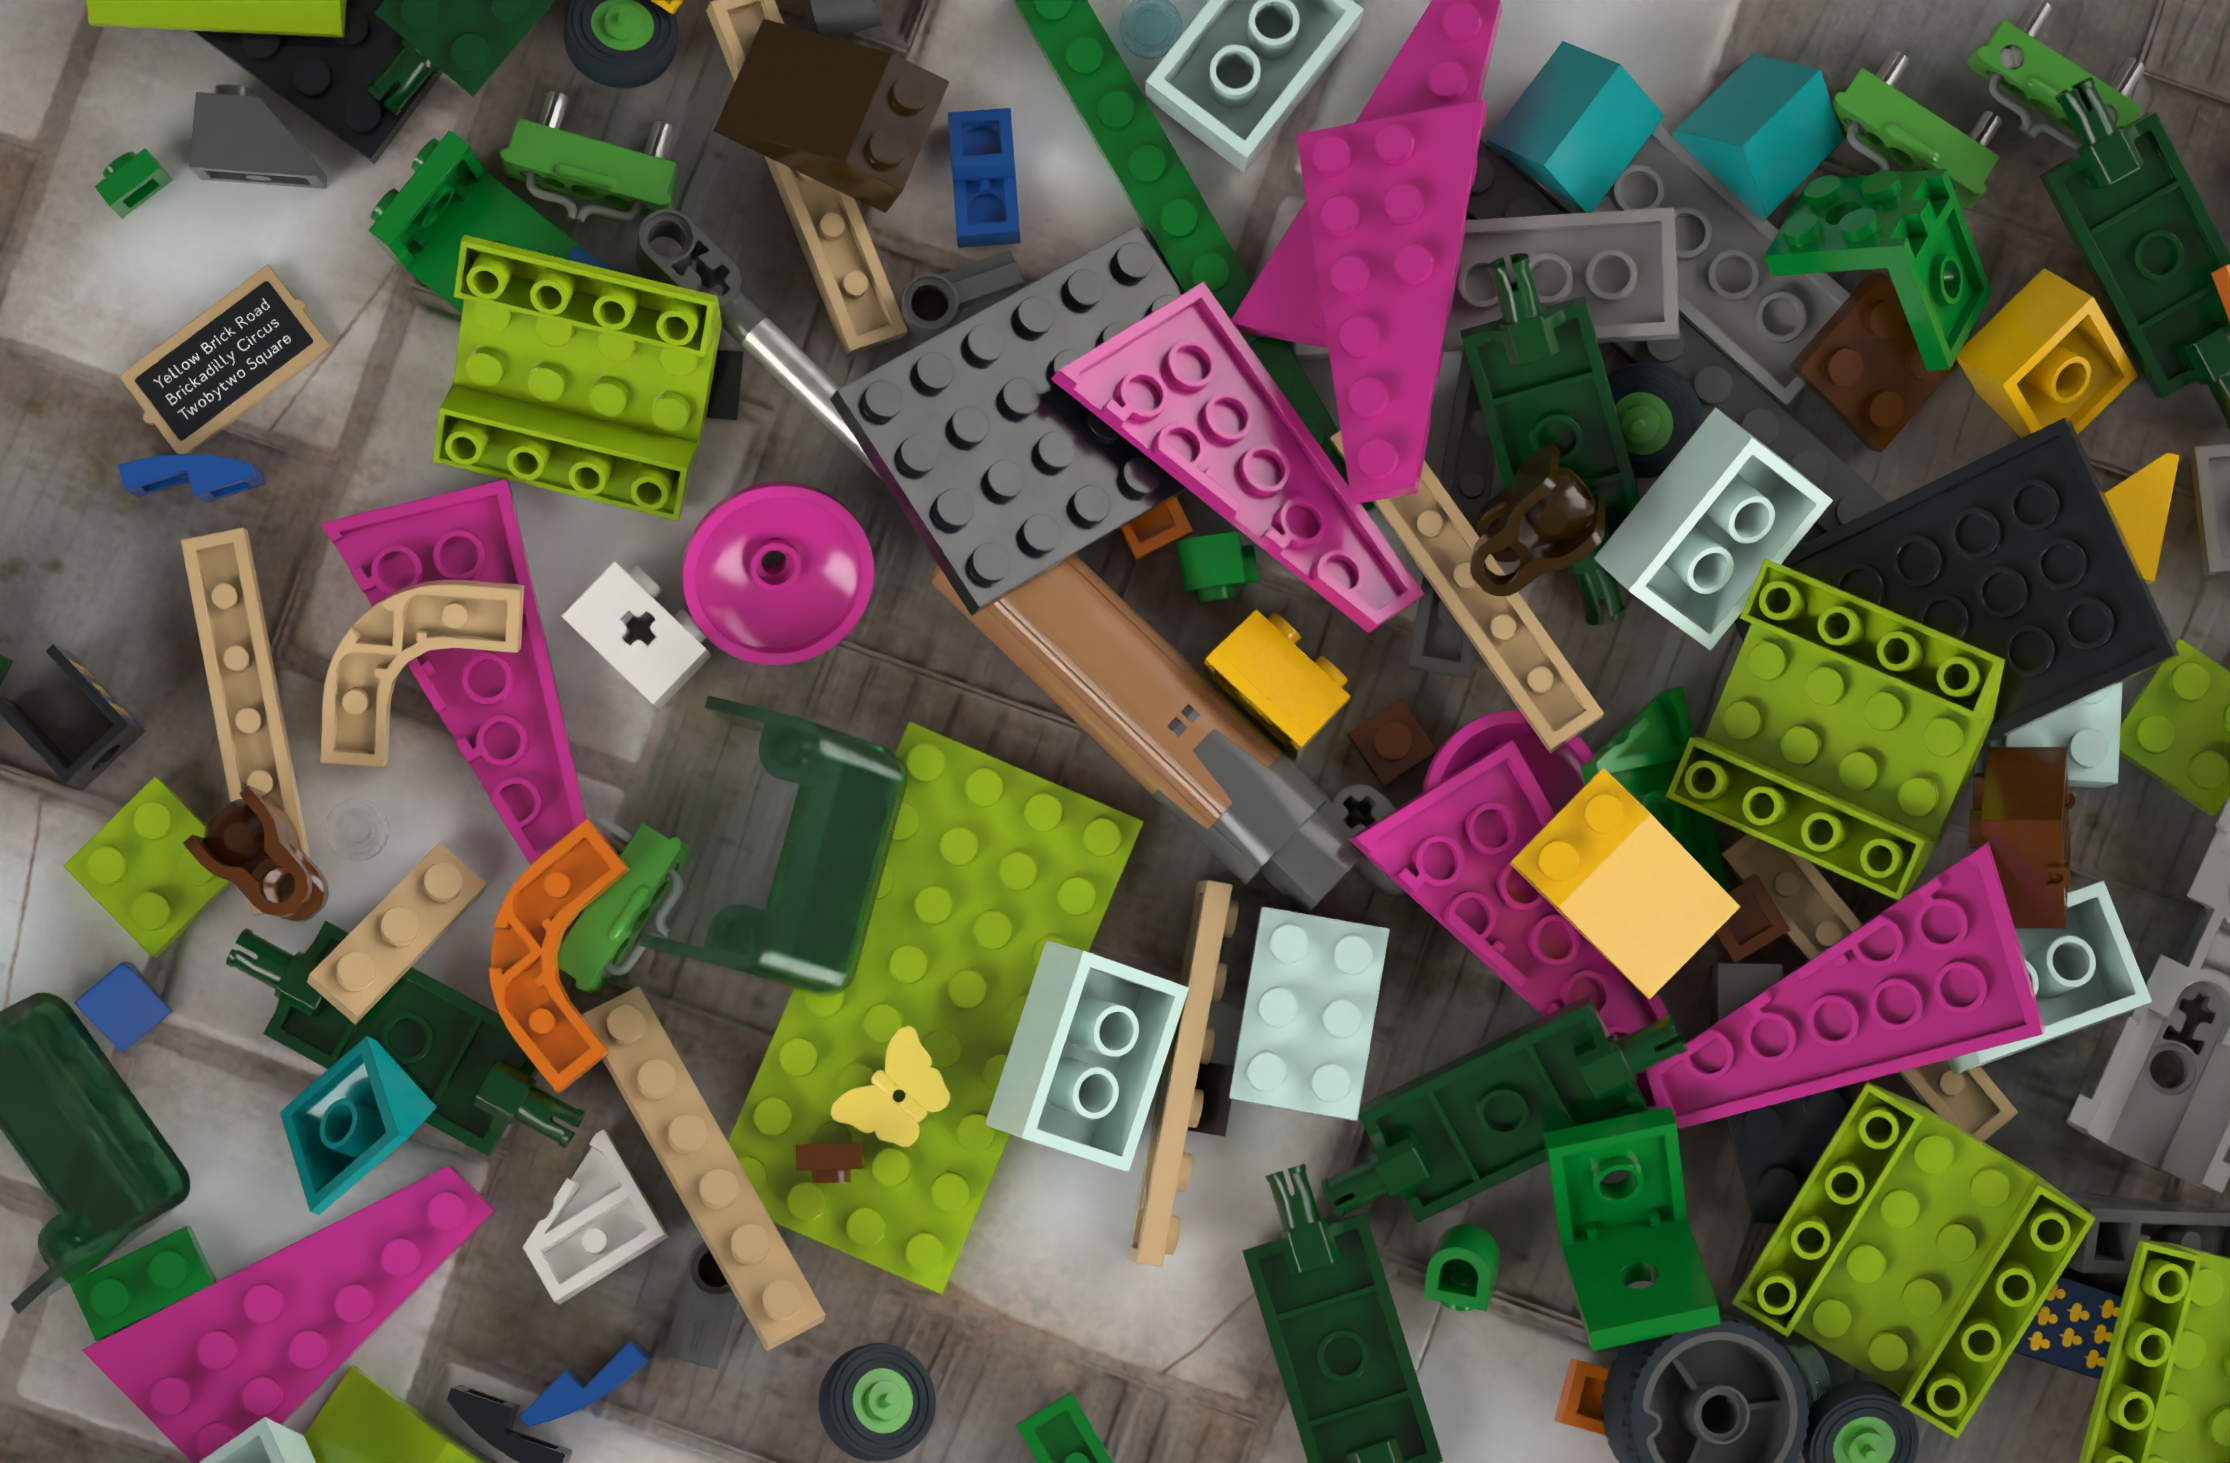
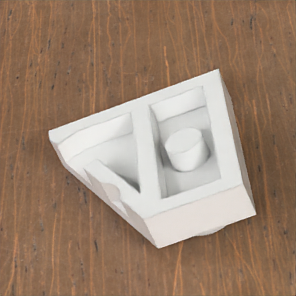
M604 1129L594 1135L589 1143L592 1147L571 1180L569 1178L565 1180L553 1199V1208L545 1219L538 1222L523 1246L524 1251L553 1301L559 1305L669 1237L610 1134Z

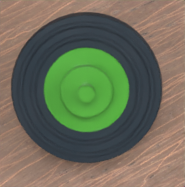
M573 0L566 14L563 36L565 48L571 62L583 75L608 87L635 88L651 83L667 70L676 52L679 30L675 13H669L650 0Z
M1635 363L1616 370L1607 378L1634 477L1654 478L1659 477L1703 424V414L1695 390L1682 375L1663 365Z
M871 1343L847 1351L831 1365L821 1383L818 1406L823 1427L836 1446L855 1458L878 1462L903 1456L924 1439L934 1419L936 1397L934 1386L927 1370L914 1355L894 1345Z
M1871 1381L1843 1383L1822 1394L1809 1409L1807 1420L1809 1421V1426L1806 1429L1807 1437L1804 1439L1802 1450L1805 1463H1914L1919 1446V1433L1915 1418L1910 1410L1901 1406L1899 1395L1884 1385Z

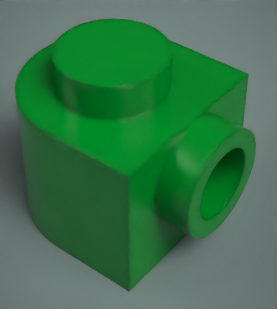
M1239 531L1194 537L1176 542L1183 593H1196L1198 604L1235 599L1234 588L1247 586L1248 583L1259 582L1254 544L1241 546Z
M1469 1224L1456 1225L1447 1229L1439 1238L1428 1264L1423 1298L1441 1302L1444 1306L1457 1311H1470L1473 1309L1487 1311L1496 1289L1500 1261L1499 1247L1494 1238L1484 1229Z

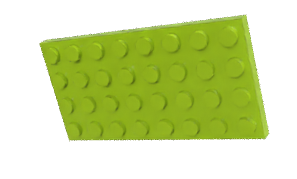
M909 721L728 1140L731 1149L774 1223L939 1294H943L1011 1135L989 1127L985 1123L1045 942L1048 940L1089 952L1144 821ZM910 1026L918 1032L922 1046L932 1057L931 1068H936L942 1074L945 1085L951 1095L948 1106L938 1112H928L925 1119L919 1122L920 1135L917 1141L909 1147H901L895 1143L879 1140L875 1135V1131L873 1133H863L850 1124L833 1120L830 1114L832 1104L842 1094L852 1089L872 1085L871 1078L873 1074L879 1070L885 1071L886 1050L891 1038L898 1029ZM896 1090L894 1092L893 1098L896 1102H902L905 1099L904 1091ZM865 1144V1169H850L851 1182L812 1183V1170L796 1171V1145Z

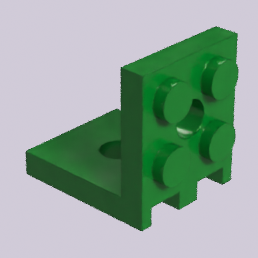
M451 130L447 132L441 141L433 138L420 150L411 166L415 173L400 192L393 188L381 198L371 214V219L375 222L368 230L394 262L461 314L464 299L454 297L460 245L464 235L567 259L574 246L586 251L585 248L486 172L470 145Z
M1947 169L1902 173L1884 170L1867 176L1839 178L1835 175H1826L1815 180H1809L1764 255L1772 276L1888 268L1927 371L1951 369L1992 293Z
M1668 1106L1543 1133L1559 1250L1591 1350L1597 1351L1663 1337L1675 1332L1681 1333L1719 1325L1718 1303L1687 1218L1677 1125L1671 1107ZM1613 1171H1629L1626 1178L1619 1182H1601L1607 1174ZM1638 1281L1654 1283L1642 1289L1627 1287L1631 1283Z

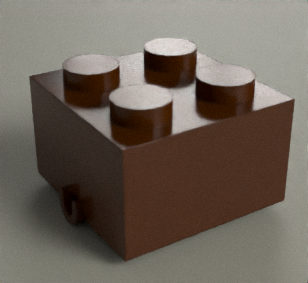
M1988 747L1986 772L1974 773L1973 776L1974 809H1970L1969 816L1970 848L1977 849L1989 841L2015 928H2066L2071 861L2069 810L2073 808L2076 801L2075 793L2068 786L2067 747Z

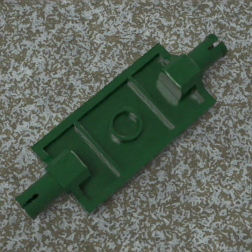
M383 0L373 12L402 36L399 42L403 47L376 79L367 85L366 89L380 101L395 82H399V85L383 102L396 115L401 112L403 105L432 71L437 75L443 71L474 97L555 0Z
M2093 78L2084 79L2072 85L2071 88L2073 90L2068 91L2065 89L2055 96L2057 103H2060L2081 143V146L2077 149L2078 153L2040 174L2039 177L2154 396L2164 398L2185 385L2196 381L2200 385L2207 384L2230 430V322L2211 274L2230 264V253L2157 113H2147L2126 126L2116 127L2094 85Z
M1526 253L1510 255L1516 277L1514 282H1511L1509 279L1504 257L1489 263L1487 268L1492 276L1503 317L1496 321L1460 330L1504 489H1506L1512 483L1522 462L1539 447L1552 441L1560 450L1558 467L1571 469L1582 479L1593 496L1599 495L1605 502L1606 514L1603 540L1591 553L1579 562L1567 567L1566 570L1569 574L1575 575L1585 611L1586 623L1593 626L1604 624L1599 599L1601 598L1605 600L1610 622L1616 621L1626 614L1616 579L1594 557L1639 503L1640 496L1586 297L1582 296L1549 306H1540L1529 266V256Z
M325 921L309 949L305 953L299 951L295 956L257 936L248 928L244 929L236 940V944L255 953L258 957L254 959L240 950L231 949L226 965L232 968L235 967L274 988V996L279 999L276 1011L263 1033L269 1038L326 1069L331 1068L366 1036L375 1039L437 1106L424 1122L486 1156H492L508 1125H513L515 1121L559 1143V1146L563 1148L568 1146L575 1135V1132L554 1122L553 1117L555 1116L573 1127H579L585 1111L576 1109L535 1086L537 1080L534 1077L538 1069L510 1034L499 1013L411 967L355 1025L307 983L309 974L346 938L349 932L329 921Z
M1587 995L1360 1105L1358 1117L1367 1131L1374 1148L1370 1152L1371 1158L1331 1178L1321 1180L1323 1193L1328 1203L1334 1201L1335 1205L1332 1206V1210L1338 1218L1385 1194H1389L1392 1198L1399 1196L1407 1203L1414 1218L1419 1223L1546 1162L1543 1133L1648 1111V1104L1636 1083V1074L1679 1053L1687 1052L1688 1048L1679 1028L1675 1029L1676 1022L1670 1013L1618 1039L1615 1034L1610 1035L1590 996Z
M1305 1164L1288 1168L1295 1191L1293 1196L1289 1193L1283 1171L1266 1175L1265 1177L1267 1182H1269L1284 1231L1278 1233L1279 1239L1244 1249L1242 1252L1307 1462H1443L1366 1212L1331 1223L1328 1222L1327 1218L1321 1219L1308 1180Z

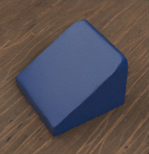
M125 961L120 963L75 1001V1004L121 1053L127 1051L173 1012L136 966L131 962Z

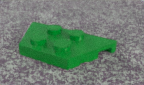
M1683 687L1664 690L1650 700L1581 766L1584 784L1586 785L1602 768L1607 770L1657 819L1724 890H1727V882L1712 817L1666 797L1690 737L1694 736Z

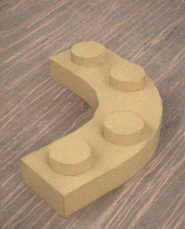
M468 580L428 581L396 591L368 609L341 640L327 671L322 703L320 763L385 767L388 763L391 698L396 678L404 666L414 658L429 650L447 648L518 653L521 649L524 585Z

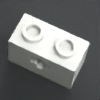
M614 561L561 617L660 710L712 655L701 644L706 639V636L700 631L693 618L681 608L672 616L655 600L663 590L639 566L635 565L627 573ZM635 617L644 624L652 618L655 619L650 629L656 638L648 646L639 639L631 645L628 644L633 634L627 625Z

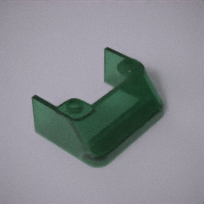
M708 695L705 704L707 710L734 726L762 732L759 742V758L768 773L779 780L799 785L765 910L743 904L724 908L711 921L703 948L642 933L639 946L670 959L817 996L828 997L839 994L851 984L857 971L907 785L905 765L898 755L882 745L797 716Z
M42 992L33 994L0 1011V1129L60 1212L59 1215L53 1217L43 1226L38 1236L39 1252L49 1269L10 1303L17 1314L86 1275L169 1215L188 1197L190 1178L183 1163L66 1001L54 994Z

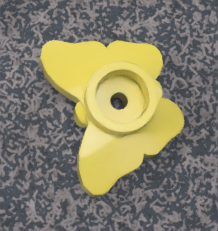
M906 1026L898 1029L891 1038L886 1050L885 1071L879 1070L873 1074L871 1078L872 1085L855 1088L842 1094L832 1104L830 1114L833 1120L850 1124L863 1133H873L875 1131V1135L879 1140L895 1143L901 1147H909L917 1141L920 1135L919 1122L925 1119L928 1112H938L946 1108L950 1103L951 1095L945 1085L941 1072L936 1068H931L932 1057L922 1046L915 1028ZM896 1090L904 1091L905 1099L902 1102L894 1100L893 1094Z

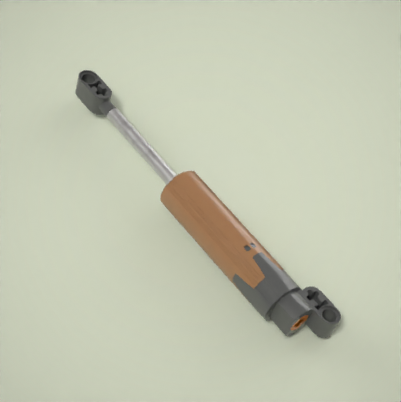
M662 209L646 216L640 225L636 249L637 265L643 275L650 280L699 292L701 284L708 289L715 287L717 284L723 287L722 296L714 291L708 293L718 296L722 327L880 477L830 400L833 394L841 387L740 292L742 279L740 270L734 261L688 217L679 211ZM659 237H669L677 241L682 250L673 256H662L654 252L649 243ZM693 261H697L696 271L691 268ZM1072 557L971 616L941 568L937 565L932 574L933 586L1245 885L1260 872L1303 914H1308L1351 868L1384 896L1398 898L1408 895L1348 840V838L1396 808L1380 792L1362 784L1347 786L1332 800L1079 557ZM1356 809L1362 813L1364 819L1360 824L1351 829L1343 820Z

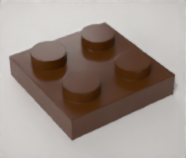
M1871 271L1793 360L1789 367L1870 450L1881 453L1959 363L1956 359L1949 370H1926L1895 286L1882 273Z

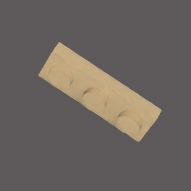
M439 842L309 974L307 983L356 1025L484 893L487 883Z

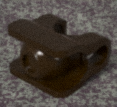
M1552 441L1547 442L1530 454L1519 466L1512 483L1487 502L1479 511L1475 532L1480 539L1473 548L1470 572L1472 578L1483 591L1491 595L1510 596L1522 590L1545 572L1564 569L1579 562L1591 553L1604 538L1605 502L1599 495L1593 496L1582 479L1571 469L1558 467L1560 450ZM1500 518L1492 528H1489L1495 519ZM1491 554L1499 562H1515L1520 559V565L1514 572L1508 575H1496L1487 568L1484 561Z

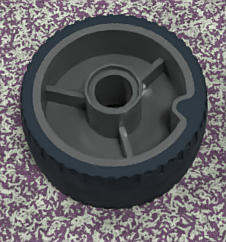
M1719 1314V1325L1681 1333L1675 1332L1663 1337L1625 1344V1347L1620 1349L1618 1356L1611 1364L1613 1366L1611 1371L1609 1370L1607 1380L1604 1383V1394H1602V1421L1606 1437L1609 1440V1447L1619 1463H1795L1799 1459L1800 1451L1803 1450V1442L1807 1437L1806 1429L1809 1426V1421H1807L1809 1415L1807 1390L1802 1382L1803 1377L1799 1373L1796 1363L1791 1360L1792 1357L1786 1352L1784 1347L1766 1332L1749 1322L1724 1314ZM1716 1396L1719 1404L1718 1415L1714 1423L1709 1428H1706L1701 1418L1702 1408L1708 1399Z

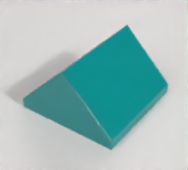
M1562 41L1486 143L1578 212L1591 213L1663 120L1664 115L1621 64Z
M1752 54L1671 134L1677 142L1762 222L1844 140L1820 69Z
M368 1036L362 1039L280 1112L309 1211L317 1215L324 1212L405 1142L437 1108L375 1039Z

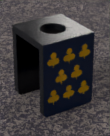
M53 644L46 650L47 654L114 725L72 763L17 703L0 696V714L66 784L85 789L130 747L145 730L71 652Z
M2059 1277L2013 1352L2101 1380L2123 1297Z

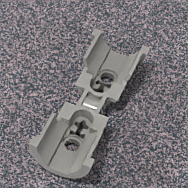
M2230 794L2215 825L2217 828L2215 835L2187 894V897L2205 907L2199 913L2178 962L2160 954L2146 984L2152 1002L2136 1008L2132 1017L2127 1018L2091 1099L2078 1094L2066 1120L2067 1124L2075 1130L2120 1154L2174 1178L2217 1193H2223L2230 1178V1164L2223 1162L2230 1146ZM2199 995L2203 998L2201 1009L2209 1015L2206 1022L2193 1023L2185 1037V1040L2197 1041V1047L2193 1052L2192 1049L2181 1042L2164 1040L2163 1035L2166 1029L2172 1034L2181 1032L2187 1015L2178 1009L2179 1003L2181 1001H2192ZM2165 1050L2177 1054L2184 1065L2182 1080L2178 1085L2169 1089L2159 1086L2153 1080L2150 1073V1065L2153 1058Z

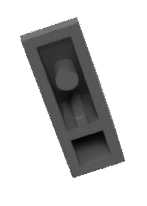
M2062 1192L2096 1219L2066 1266L2081 1273L2129 1274L2138 1240L2169 1242L2230 1257V1210L2103 1194Z

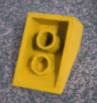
M1604 768L1509 863L1648 1000L1740 908L1735 900L1657 819Z

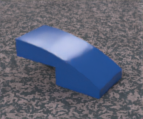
M1011 108L948 112L958 248L1021 243Z
M163 455L118 465L125 490L136 497H142L190 482L193 494L203 502L208 503L266 485L263 473L254 465L232 458L213 455Z
M633 1340L589 1383L573 1368L567 1369L519 1418L529 1427L569 1415L617 1389L639 1372L654 1357L636 1340Z

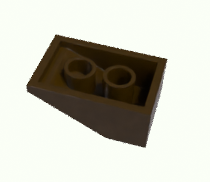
M763 19L713 131L886 213L904 190L950 81L892 53Z

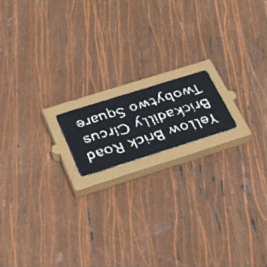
M267 264L118 377L145 411L143 420L149 425H156L178 455L192 454L332 347L305 313L307 310L306 302L303 299H295L273 269Z

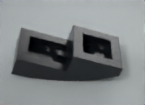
M463 1385L451 1387L447 1398L449 1404L479 1436L494 1448L519 1463H569L573 1450L512 1430L520 1408L519 1404Z

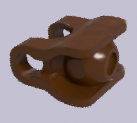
M248 785L239 793L242 799H237L228 804L207 823L204 838L192 834L183 842L189 852L205 869L213 875L233 882L253 906L265 914L291 921L304 922L312 919L327 903L329 895L328 882L324 875L303 852L297 829L290 817L268 793ZM292 874L295 881L294 891L289 899L283 901L278 887L284 877Z

